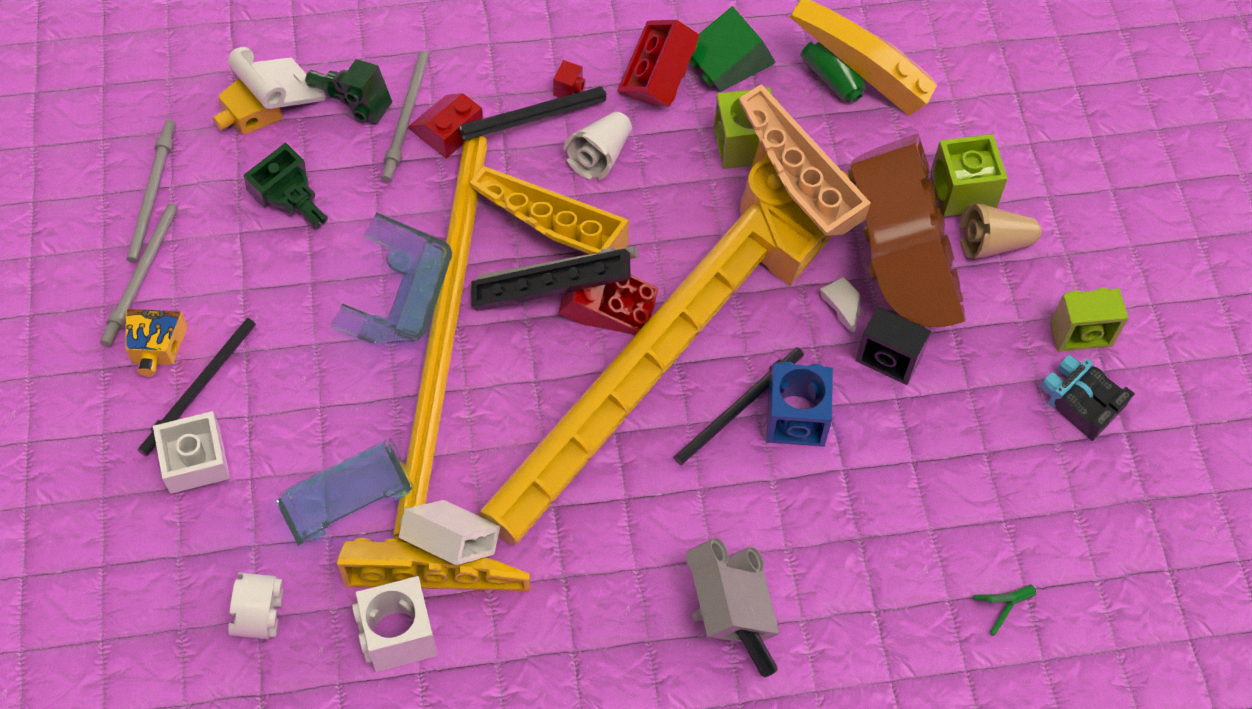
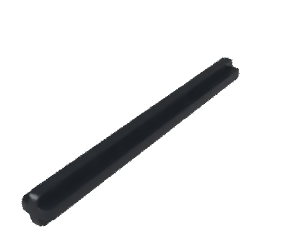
M597 87L460 125L459 135L465 141L605 102L607 94L603 87Z

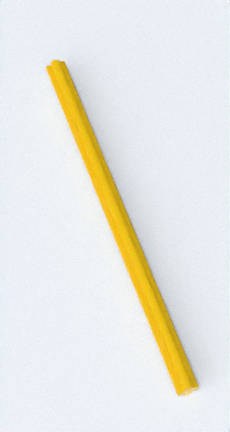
M483 136L464 140L393 531L394 539H399L402 542H406L399 538L401 518L404 510L426 504L479 197V193L469 186V182L484 166L487 139Z

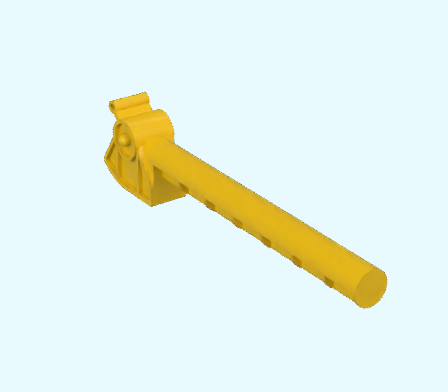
M760 140L740 201L741 216L478 512V516L501 526L498 537L504 542L515 546L760 262L767 266L771 273L791 286L830 240L831 236H826L790 197Z

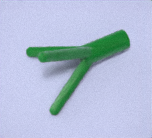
M1029 584L1008 594H976L973 596L975 601H988L989 603L1006 602L1007 604L990 631L992 636L996 635L1013 606L1036 596V589L1032 584Z

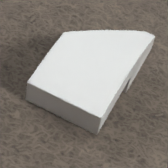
M842 277L821 288V298L837 311L838 320L847 329L854 332L856 330V320L861 311L860 294Z

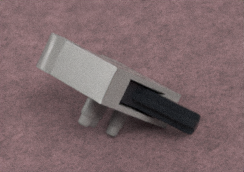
M712 538L689 549L686 553V560L693 574L700 608L692 613L693 620L696 622L704 621L707 637L743 642L762 677L771 676L778 670V667L763 641L780 633L763 571L764 561L760 552L755 547L750 546L728 556L726 546L718 538Z

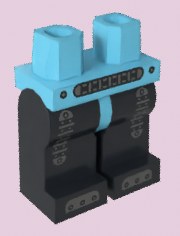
M1068 355L1057 368L1067 379L1063 381L1055 373L1051 372L1044 379L1040 387L1051 396L1048 404L1054 409L1057 408L1067 420L1093 442L1128 405L1135 393L1126 386L1124 389L1120 388L1108 379L1102 370L1093 366L1094 363L1088 358L1081 363L1071 355Z

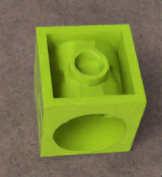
M766 88V90L772 95L771 89ZM751 90L717 93L713 127L723 169L752 165L759 138L739 102V98Z
M987 134L939 141L930 174L936 188L943 217L961 215L968 205L976 203L997 208L1008 177L994 135Z

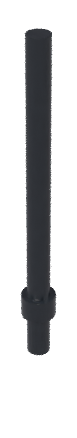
M250 318L245 319L162 420H157L154 425L178 420L256 326L253 320ZM153 426L150 429V435L137 449L144 456H148L156 446Z
M796 347L783 360L778 359L775 363L792 362L795 364L804 356V353L800 348ZM773 365L770 366V371L674 456L675 461L679 465H683L769 388Z

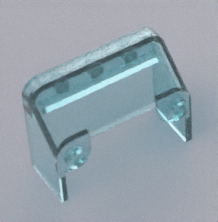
M376 212L364 233V237L389 247L386 256L389 267L396 272L404 274L389 317L386 319L378 315H370L342 304L330 326L374 344L418 341L427 331L452 257V250L445 241Z
M389 438L286 488L275 501L299 546L305 542L306 538L311 542L327 534L325 528L331 523L384 497L392 496L393 500H397L406 496L413 490V483L393 438Z

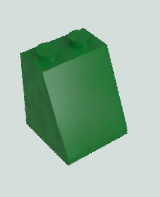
M733 6L699 33L700 37L697 41L696 50L689 60L695 70L700 67L704 71L701 77L711 88L715 85L720 92L776 63L763 40Z

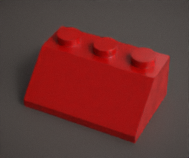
M679 20L647 21L617 92L653 106L670 107L676 97L680 81L686 74V67L691 55L696 50L700 34Z

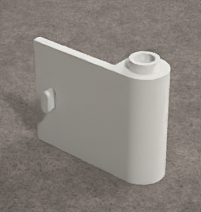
M247 47L236 48L230 53L228 66L267 109L325 101L326 96L320 89L307 86L305 82L306 73L292 58L253 62L254 54Z

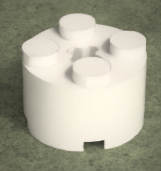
M238 572V579H235L229 613L235 619L234 623H229V636L266 640L269 637L276 638L279 619H277V609L275 607L281 608L282 579H278L277 576Z

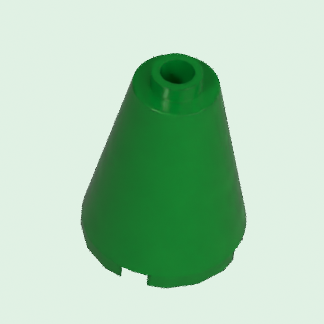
M811 41L804 47L800 54L803 62L844 102L850 101V103H853L864 96L863 91L866 89L864 79L820 42L814 45Z

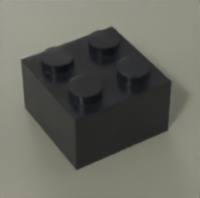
M877 307L863 332L855 361L908 385L922 359L931 331L920 324L898 316L892 310Z

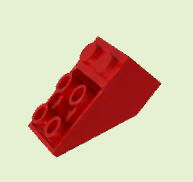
M631 275V280L563 293L558 314L582 325L636 335L652 317L659 288Z

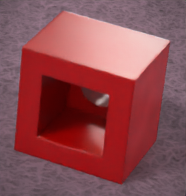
M563 60L553 78V96L560 98L582 92L586 79L583 78V66Z

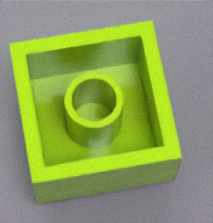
M1099 288L1086 292L1074 290L1062 295L1050 320L1057 352L1113 347L1129 319L1120 288Z

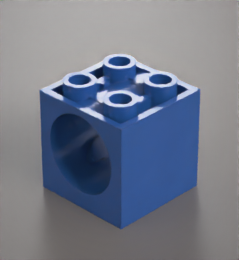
M792 362L773 363L768 388L766 443L825 447L832 423L833 367H824L821 364H811L809 366L795 365ZM791 396L803 397L812 402L815 407L797 409L787 404L784 399Z

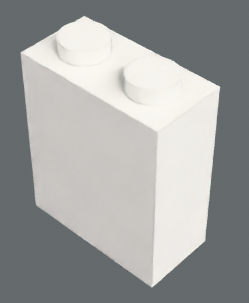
M441 500L406 508L401 518L399 538L454 565H459L494 555L501 526L452 503Z

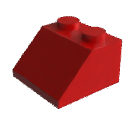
M464 93L445 95L411 123L408 128L447 159L464 144V140L459 135V126L483 119L482 107Z

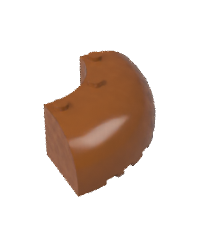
M919 133L885 144L853 159L850 164L851 168L847 170L849 179L854 185H857L861 193L871 202L866 216L867 226H863L866 241L870 242L872 263L868 264V269L872 280H878L886 301L899 315L922 326L946 327L965 322V309L960 304L963 301V296L960 289L957 269L952 270L951 268L953 266L952 261L955 259L948 235H944L946 224L941 206H936V199L938 198L934 182L931 178L927 179L929 165Z

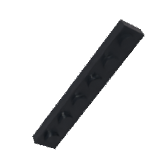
M620 249L473 280L471 282V307L478 311L631 280L630 252L626 249Z

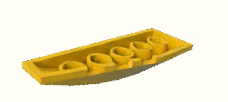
M812 0L798 1L789 17L909 116L927 105L937 84L928 73L897 47Z
M485 166L469 182L471 188L488 200L532 226L548 238L588 254L600 253L602 249L614 247L615 250L626 248L629 244V220Z
M357 538L354 541H345L337 561L345 587L373 588L419 576L422 589L531 591L530 574L502 562L484 557L454 565L411 543L402 542L399 539L372 542L366 538Z

